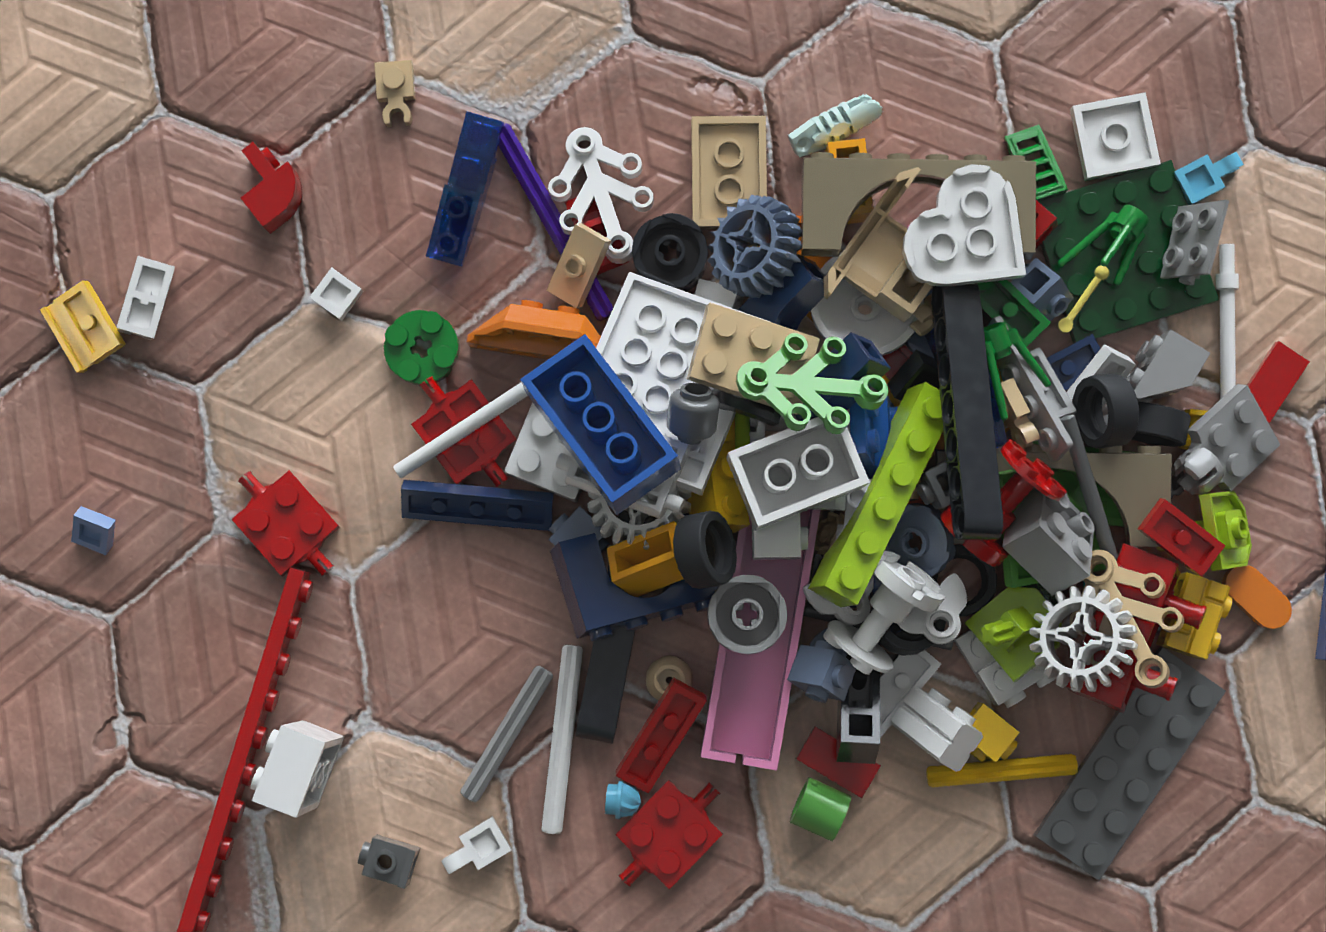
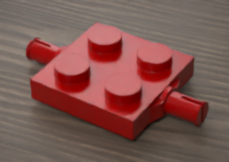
M433 376L426 380L434 389V393L425 381L419 386L433 403L427 412L411 425L425 444H427L489 402L472 379L459 389L445 394L433 379ZM498 415L435 457L456 484H459L472 473L484 470L497 488L502 483L493 473L494 471L503 482L508 480L509 477L506 476L495 460H497L505 448L517 439Z
M290 470L273 484L263 487L251 471L245 473L244 475L254 486L252 487L243 476L238 482L249 492L252 498L248 505L231 520L282 577L289 572L290 567L293 568L309 560L321 576L327 574L328 572L318 561L320 560L329 571L334 565L324 556L320 549L325 540L340 528L339 525Z
M668 780L615 834L629 848L634 858V861L618 875L623 881L633 870L635 871L624 882L631 887L638 877L646 871L655 875L670 890L723 835L710 821L705 810L721 794L717 789H714L706 799L704 798L714 788L710 782L693 798L682 793Z

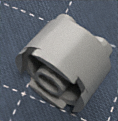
M740 575L731 578L728 583L719 586L714 592L708 604L707 620L712 635L723 647L736 653L754 654L768 649L779 639L786 626L787 607L781 593L772 583L759 576ZM744 603L750 604V610L757 611V619H751L750 626H744L743 620L736 618V611L742 610Z

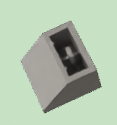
M1170 329L1160 336L1154 335L1150 342L1146 340L1135 356V360L1139 363L1125 379L1132 385L1138 402L1170 396L1192 386L1210 352Z
M1034 487L1013 512L1016 519L1004 531L1002 547L1053 596L1056 592L1063 591L1090 576L1095 528L1091 518L1086 513L1080 512L1070 502L1067 494L1058 502L1050 499Z

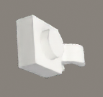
M492 816L460 835L459 838L464 847L445 857L441 862L448 874H451L470 861H473L476 868L480 870L512 849Z

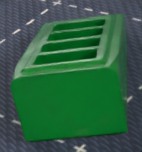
M1040 124L1004 137L1009 155L1027 156L1040 152L1041 158L1032 161H1036V167L1044 165L1046 171L1036 174V182L1049 178L1051 184L1036 188L1037 201L1065 193L1068 190L1062 172ZM1031 138L1035 139V145L1019 150L1017 143Z

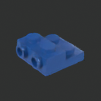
M888 395L878 409L866 410L857 403H854L849 408L850 435L868 479H872L886 447L891 421L899 407H894Z

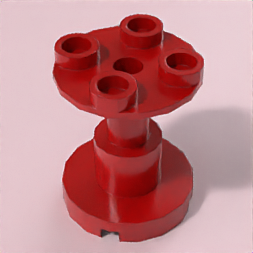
M1011 439L1000 449L1003 457L1017 471L1000 489L1003 512L1002 533L1016 519L1012 511L1034 487L1042 494L1058 502L1067 493L1065 488L1052 478L1054 472L1047 464L1038 458L1034 462L1030 461L1025 457L1027 455L1026 451ZM949 505L940 517L946 528L955 537L952 527L951 505ZM1001 538L998 540H965L962 544L979 559L995 567L997 564L999 566L1009 555L1002 547L1003 540Z

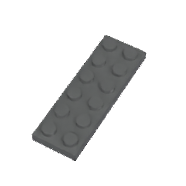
M1159 647L1154 655L1161 657L1167 663L1170 671L1169 676L1178 678L1171 700L1167 701L1162 697L1136 688L1131 694L1125 712H1115L1078 767L1077 774L1072 776L1033 834L1097 880L1101 879L1226 692V690L1163 647ZM1158 666L1150 667L1151 669L1161 672Z

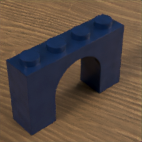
M796 254L801 262L793 263L791 270L794 276H785L783 278L784 287L777 288L774 286L772 295L762 294L760 298L750 297L738 310L797 331L803 318L824 298L825 275L816 262ZM850 332L843 339L846 345V352L841 361L836 364H830L816 377L860 381L866 375L875 374L882 377L891 367L871 340ZM834 348L831 353L838 354V351ZM819 394L831 407L839 406L848 410L856 403L854 397ZM810 410L811 419L818 417ZM794 414L798 421H803L801 415Z
M595 533L560 541L550 551L577 639L589 636L591 641H597L613 635L612 629L625 626L627 632L637 630L649 625L648 620L656 617H661L662 622L674 620L684 615L683 610L693 607L696 608L697 613L707 611L709 601L719 587L692 588L683 579L665 586L660 595L650 598L634 597L623 592L612 582Z

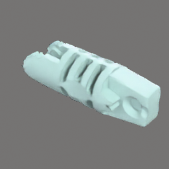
M862 94L858 98L855 97L847 102H842L838 106L822 112L819 116L811 118L790 133L788 138L792 149L799 157L826 149L828 142L845 139L849 135L857 133L859 129L869 125L872 121L879 119L883 112V107L880 106V103L872 100V97L867 94Z

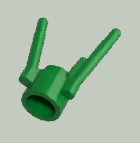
M1127 204L1122 207L1119 213L1111 211L1101 225L1058 261V266L1063 267L1111 227L1110 234L1115 240L1100 262L1103 267L1108 265L1122 244L1128 245L1130 243L1114 280V284L1119 286L1127 273L1138 245L1145 237L1142 231L1149 223L1148 217L1140 209Z
M997 322L984 327L989 379L994 390L1000 418L1006 421L1008 413L996 360L1012 353L1010 349L1012 344L1045 387H1050L1051 381L1021 341L1017 328L1007 330L1005 322Z

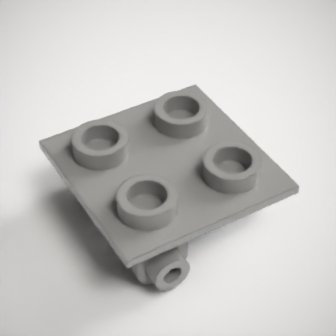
M1229 200L1178 207L1177 214L1172 222L1173 230L1168 249L1163 256V268L1160 278H1179L1180 283L1194 285L1195 279H1199L1200 275H1210Z

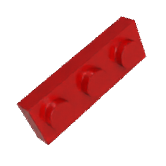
M673 677L618 765L616 777L649 794L707 702V695Z

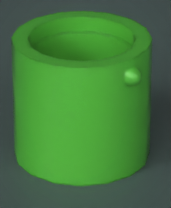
M808 777L797 798L789 822L833 841L845 819L852 796Z

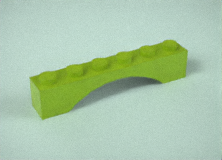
M927 382L907 389L891 421L886 447L871 483L849 522L824 555L808 587L811 591L840 608L858 605L943 432L939 389Z

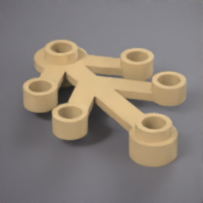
M1104 550L1092 551L1090 576L1083 579L1085 582L1084 589L1087 585L1092 586L1095 589L1096 596L1103 589L1110 593L1109 602L1115 598L1123 602L1119 612L1128 610L1133 617L1157 623L1169 633L1177 632L1183 627L1184 618L1178 609L1174 607L1163 609L1123 597L1115 584L1119 583L1140 588L1147 597L1158 598L1163 595L1166 588L1164 580L1158 574L1147 573L1145 575L1118 567L1117 560L1109 552ZM1098 564L1106 566V571L1102 576H1095L1093 574V569ZM1152 579L1158 580L1159 588L1156 591L1149 592L1146 590L1148 581ZM1077 610L1071 614L1069 619L1070 625L1074 622L1076 618V612H1081V610ZM1104 613L1098 632L1104 633L1106 636H1113L1112 625ZM1170 613L1176 614L1178 616L1177 623L1174 626H1166L1164 624L1166 615ZM1132 617L1124 625H1134L1137 628L1135 635L1126 637V639L1138 644L1137 649L1132 650L1138 660L1135 665V675L1148 688L1161 687L1169 678V667L1161 657L1152 654L1136 621ZM1093 654L1090 663L1095 666L1100 662L1094 661ZM1152 666H1158L1161 671L1160 676L1156 679H1149L1147 677V670Z

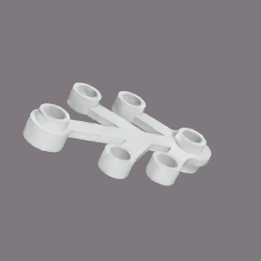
M587 127L578 128L571 132L566 140V150L569 155L568 161L560 175L551 179L548 185L549 193L553 200L558 202L566 201L572 193V182L581 167L584 166L587 179L571 209L561 214V229L564 233L571 235L574 227H567L565 221L569 218H576L578 223L583 224L582 220L595 198L607 233L606 238L611 240L606 257L616 264L625 263L632 258L633 239L627 232L621 230L609 194L632 204L634 209L639 212H646L653 207V193L648 187L640 186L634 188L603 174L598 161L620 169L622 175L629 179H634L641 174L642 161L637 154L627 153L622 155L603 146L602 138L597 131ZM582 140L591 142L590 146L586 149H581L577 145ZM633 161L638 166L634 170H627L624 168V165L627 162ZM559 184L567 187L566 191L561 194L553 191L555 186ZM644 194L649 197L648 202L645 204L636 202V198L639 195ZM620 239L625 242V246L621 249H615L612 247V243Z

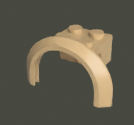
M920 168L906 170L897 175L825 275L824 298L826 300L843 279L904 323L915 312L930 291L932 286L916 281L912 276V272L906 266L902 250L903 238L907 228L888 215L920 172Z

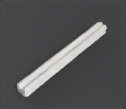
M564 645L561 655L541 828L542 832L548 834H560L563 829L583 654L582 647L574 645Z

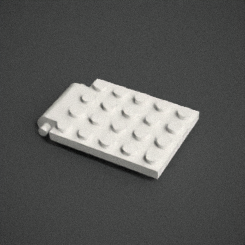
M629 272L596 349L679 457L680 471L629 506V508L662 519L667 509L680 513L683 508L685 499L673 495L676 487L701 496L703 495L736 414L733 411L719 409L715 434L710 438L701 440L699 444H685L680 442L678 437L672 434L666 425L670 395L675 390L680 389L683 384L696 383L686 378L706 305L711 302L741 313L744 312ZM710 387L712 393H714V391H718V389ZM560 453L556 461V468L567 471L565 483L603 497L574 457Z

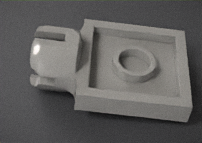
M1237 384L1187 430L1191 438V445L1174 462L1172 474L1176 477L1185 469L1186 473L1177 480V483L1191 495L1207 494L1217 484L1221 490L1232 491L1280 446L1277 437L1248 385Z

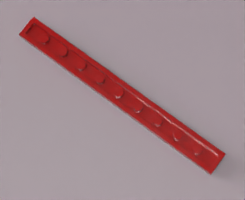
M291 567L289 569L177 932H206L211 918V913L206 912L210 898H215L219 892L223 878L222 875H218L222 860H228L234 844V838H230L233 824L240 822L245 809V801L241 800L245 786H251L257 770V765L252 762L256 750L263 748L267 738L268 728L264 727L268 712L273 713L278 703L280 692L275 690L279 675L285 676L290 664L291 655L287 654L290 640H296L302 625V618L298 617L302 602L307 603L312 593L313 582L309 581L310 572Z

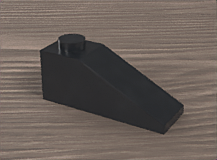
M849 654L846 656L848 660H851L852 657ZM856 669L845 700H838L836 762L875 764L880 747V672L873 669L868 675Z

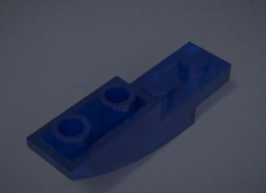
M466 111L448 183L444 184L426 257L463 267L497 160L495 156L504 126L503 121Z

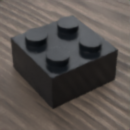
M916 349L887 383L894 398L902 401L907 389L924 382L939 389L937 359Z

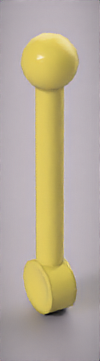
M1100 265L1095 269V277L1068 316L1059 320L1058 330L1060 332L1068 333L1072 330L1073 320L1100 281L1108 278L1109 269L1106 266Z

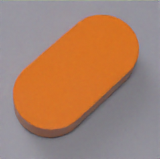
M1247 565L1230 568L1225 573L1222 584L1230 587L1228 596L1232 597V602L1257 625L1266 629H1276L1284 626L1289 621L1292 614L1289 599L1256 568Z

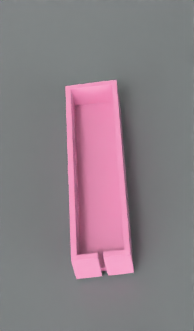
M809 509L800 513L801 527L808 528V550H801V558L753 560L752 521L750 516V525L738 531L736 540L737 561L733 577L755 575L772 583L785 600L787 622L779 639L771 647L759 653H736L719 643L700 752L702 758L735 763L736 754H742L741 762L743 765L771 770L778 769L792 685L787 678L797 655L806 600L803 587L809 582L820 510ZM744 603L743 609L736 611V618L742 619L744 626H750V620L757 619V611L750 610V604Z

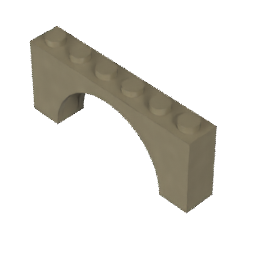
M828 152L812 153L811 158L804 157L802 165L801 255L839 257L843 233L854 212L870 197L889 188L900 172L918 167L921 170L912 183L927 184L940 188L944 180L951 176L955 170L973 164L991 167L990 170L1000 174L1005 181L1008 180L1016 198L1024 260H1030L1036 253V161H1025V157L1021 155L1004 156L1002 161L987 160V156L978 154L967 155L964 157V160H949V156L945 154H930L926 156V159H910L908 154L895 153L889 154L887 159H872V155L869 153H853L849 155V158H834V154Z
M945 443L944 450H936V465L946 460ZM995 443L998 472L1014 469L1000 451L1005 444ZM1033 444L1024 449L1027 453L1025 457L1032 462L1038 458L1050 468L1075 471L1069 450L1060 460L1051 462L1047 453L1041 449L1039 444ZM1122 445L1100 448L1099 452H1086L1095 482L1111 497L1120 513L1125 532V543L1134 547H1160L1137 530V528L1160 498L1166 499L1171 503L1172 454L1161 453V446L1138 445L1137 452H1122ZM940 476L938 482L944 491L948 483L944 477ZM949 505L939 508L940 513L942 514ZM953 536L954 543L965 542V540H958Z

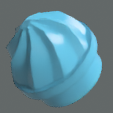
M618 781V784L608 783L605 814L615 815V819L632 816L641 805V798L637 789L634 786L625 784L624 781Z

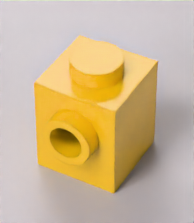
M977 702L969 714L976 719L972 726L983 733V738L976 749L970 752V754L982 763L986 758L993 762H997L999 758L1006 760L1017 747L1018 742L1014 739L1020 732L984 703Z

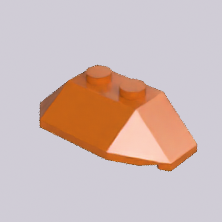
M521 300L520 305L510 304L469 333L466 343L470 348L548 360L584 334L587 335L595 347H597L601 336L586 315H580V309L558 306L557 311L543 309V304L540 302Z

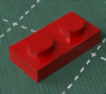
M1163 498L1158 500L1137 528V530L1193 573L1203 577L1225 547L1222 542Z

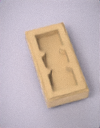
M582 223L575 224L546 291L575 308L583 307L611 240Z

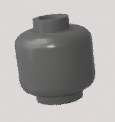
M699 383L683 384L680 389L675 390L670 395L667 428L678 437L680 442L685 444H699L701 440L710 438L717 430L720 408L719 399L712 393L710 387Z

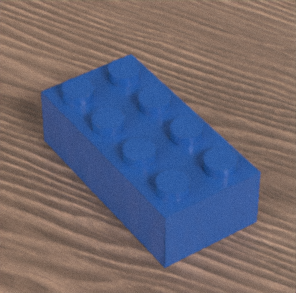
M586 334L520 379L527 396L616 515L681 470L679 457Z

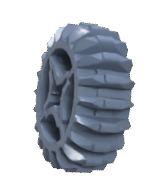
M751 195L748 200L738 199L737 208L727 207L726 218H717L720 226L717 231L711 232L715 240L707 246L714 254L707 261L714 267L711 274L719 280V284L723 288L733 291L734 294L741 297L760 298L762 294L772 295L774 286L777 288L784 287L783 278L785 276H794L791 267L793 263L801 262L796 254L798 250L802 249V243L798 240L802 236V229L797 225L800 219L791 212L792 210L788 205L780 201L778 202V200L770 196Z

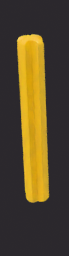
M1062 754L998 760L997 762L965 763L962 769L957 772L945 765L929 766L926 769V779L928 786L934 788L1068 776L1077 774L1078 762L1075 755Z

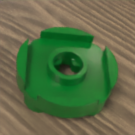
M415 310L405 313L397 318L386 330L384 342L386 362L390 369L406 382L420 385L425 381L427 385H430L426 379L433 376V379L438 383L450 374L459 356L460 344L456 331L437 312ZM422 338L424 342L431 341L432 347L427 349L428 356L421 358L419 353H412V347L416 346V340Z

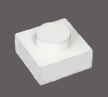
M331 267L310 298L342 321L364 291Z

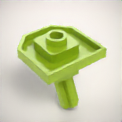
M1235 491L1199 495L1203 520L1194 522L1225 545L1224 549L1212 563V571L1247 566L1252 544L1246 509ZM1156 547L1160 552L1165 551L1161 547Z
M1007 587L965 622L1015 683L1036 666L1034 660L1043 653L1033 652L1029 646L1033 642L1040 640V638L1034 637L1029 633L1030 628H1041L1042 625L1034 619V614L1040 613L1046 616L1049 612L1043 606V601L1046 599L1036 588ZM1054 641V648L1056 650L1060 647V642Z

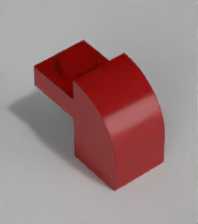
M251 142L241 151L264 180L240 198L260 224L271 234L286 223L298 210L302 199V185L297 172L288 161L280 166V162L268 147L261 151L254 142Z

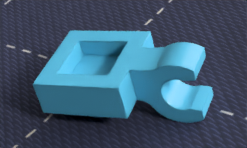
M1237 152L1228 155L1214 164L1207 154L1174 171L1173 174L1182 189L1187 204L1193 205L1224 189L1225 185L1221 178L1235 172L1244 164Z

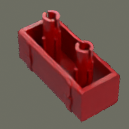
M1123 543L1117 557L1118 567L1145 575L1147 573H1156L1164 580L1166 588L1162 596L1149 598L1140 588L1115 583L1121 595L1163 609L1174 607L1183 615L1184 624L1198 630L1207 607L1174 595L1175 591L1173 590L1181 573L1179 564ZM1152 579L1146 584V590L1149 592H1154L1159 588V581L1156 579ZM1098 610L1094 614L1097 632L1104 613ZM1170 613L1166 615V617L1178 621L1176 614ZM1133 617L1150 648L1159 624ZM1086 634L1084 642L1088 644L1090 639H1096ZM1099 650L1095 652L1093 656L1094 661L1101 662L1107 655L1106 651ZM1125 650L1124 654L1131 657L1133 663L1132 665H1127L1122 661L1117 667L1124 672L1122 678H1119L1112 672L1108 674L1112 683L1111 686L1105 687L1099 679H1096L1097 689L1095 692L1088 691L1085 681L1080 692L1071 690L1070 682L1065 687L1072 693L1124 713L1131 694L1136 688L1170 701L1178 678L1169 676L1167 682L1158 688L1144 686L1135 675V665L1138 662L1132 650ZM1090 663V665L1085 666V669L1093 667V665ZM1149 668L1147 670V677L1149 679H1156L1160 676L1161 672Z

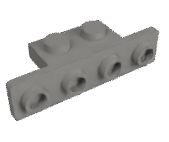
M1001 316L992 318L988 325L1004 321ZM1012 344L1010 346L1012 353L996 360L997 367L1001 372V378L1003 382L1014 378L1030 410L1027 417L1039 433L1040 439L1038 443L1041 449L1047 453L1050 461L1056 462L1073 446V441L1060 418L1074 415L1077 410L1041 348L1029 352L1051 381L1050 387H1045Z

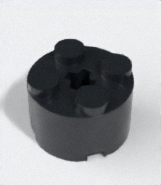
M676 213L662 214V216L645 222L637 231L632 245L635 273L685 292L691 290L698 284L699 279H702L707 266L708 247L699 226L690 218ZM673 248L676 250V257L678 259L672 258L670 262L665 261L662 252L668 253Z

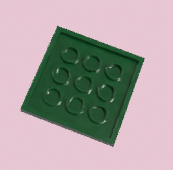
M1172 160L1162 162L1160 166L1136 170L1038 201L1056 216L1058 226L1040 246L1047 267L1062 278L1074 297L1063 312L1064 318L1068 316L1095 277V269L1101 265L1102 258L1115 239L1110 234L1112 228L1110 227L1063 267L1058 266V261L1101 225L1111 211L1119 213L1126 204L1140 209L1149 219L1148 225L1142 231L1145 237L1138 245L1122 283L1116 286L1114 280L1130 243L1128 245H1121L1106 266L1109 269L1108 278L1100 281L1073 320V328L1069 332L1073 344L1092 334L1095 339H1099L1212 304L1219 300L1211 275H1200L1199 279H1195L1194 285L1180 283L1179 278H1160L1163 268V256L1168 249L1173 230V219L1177 214L1178 207L1187 205L1182 189L1173 174L1175 169Z

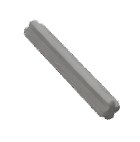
M536 666L463 785L460 793L466 799L476 803L481 798L552 680L553 674L542 666Z

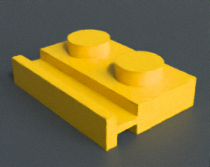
M82 280L54 299L52 304L40 309L76 373H85L89 367L98 364L126 345L89 281Z

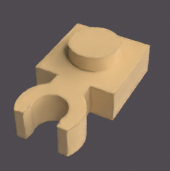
M412 60L374 63L377 100L379 103L388 102L382 114L386 126L392 127L391 117L396 112L403 113L406 126H411L412 114L405 101L416 100Z
M1014 378L1001 382L1008 419L1003 421L1000 418L994 390L990 393L992 413L1001 421L1004 429L1010 428L1012 440L1025 449L1032 446L1034 441L1039 440L1040 436L1036 427L1029 421L1027 415L1030 413V410Z

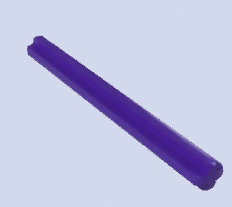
M508 123L503 124L493 130V137L559 254L562 255L570 235L564 233L561 229V214L513 129ZM595 277L586 301L596 319L602 321L610 317L614 307L597 277Z

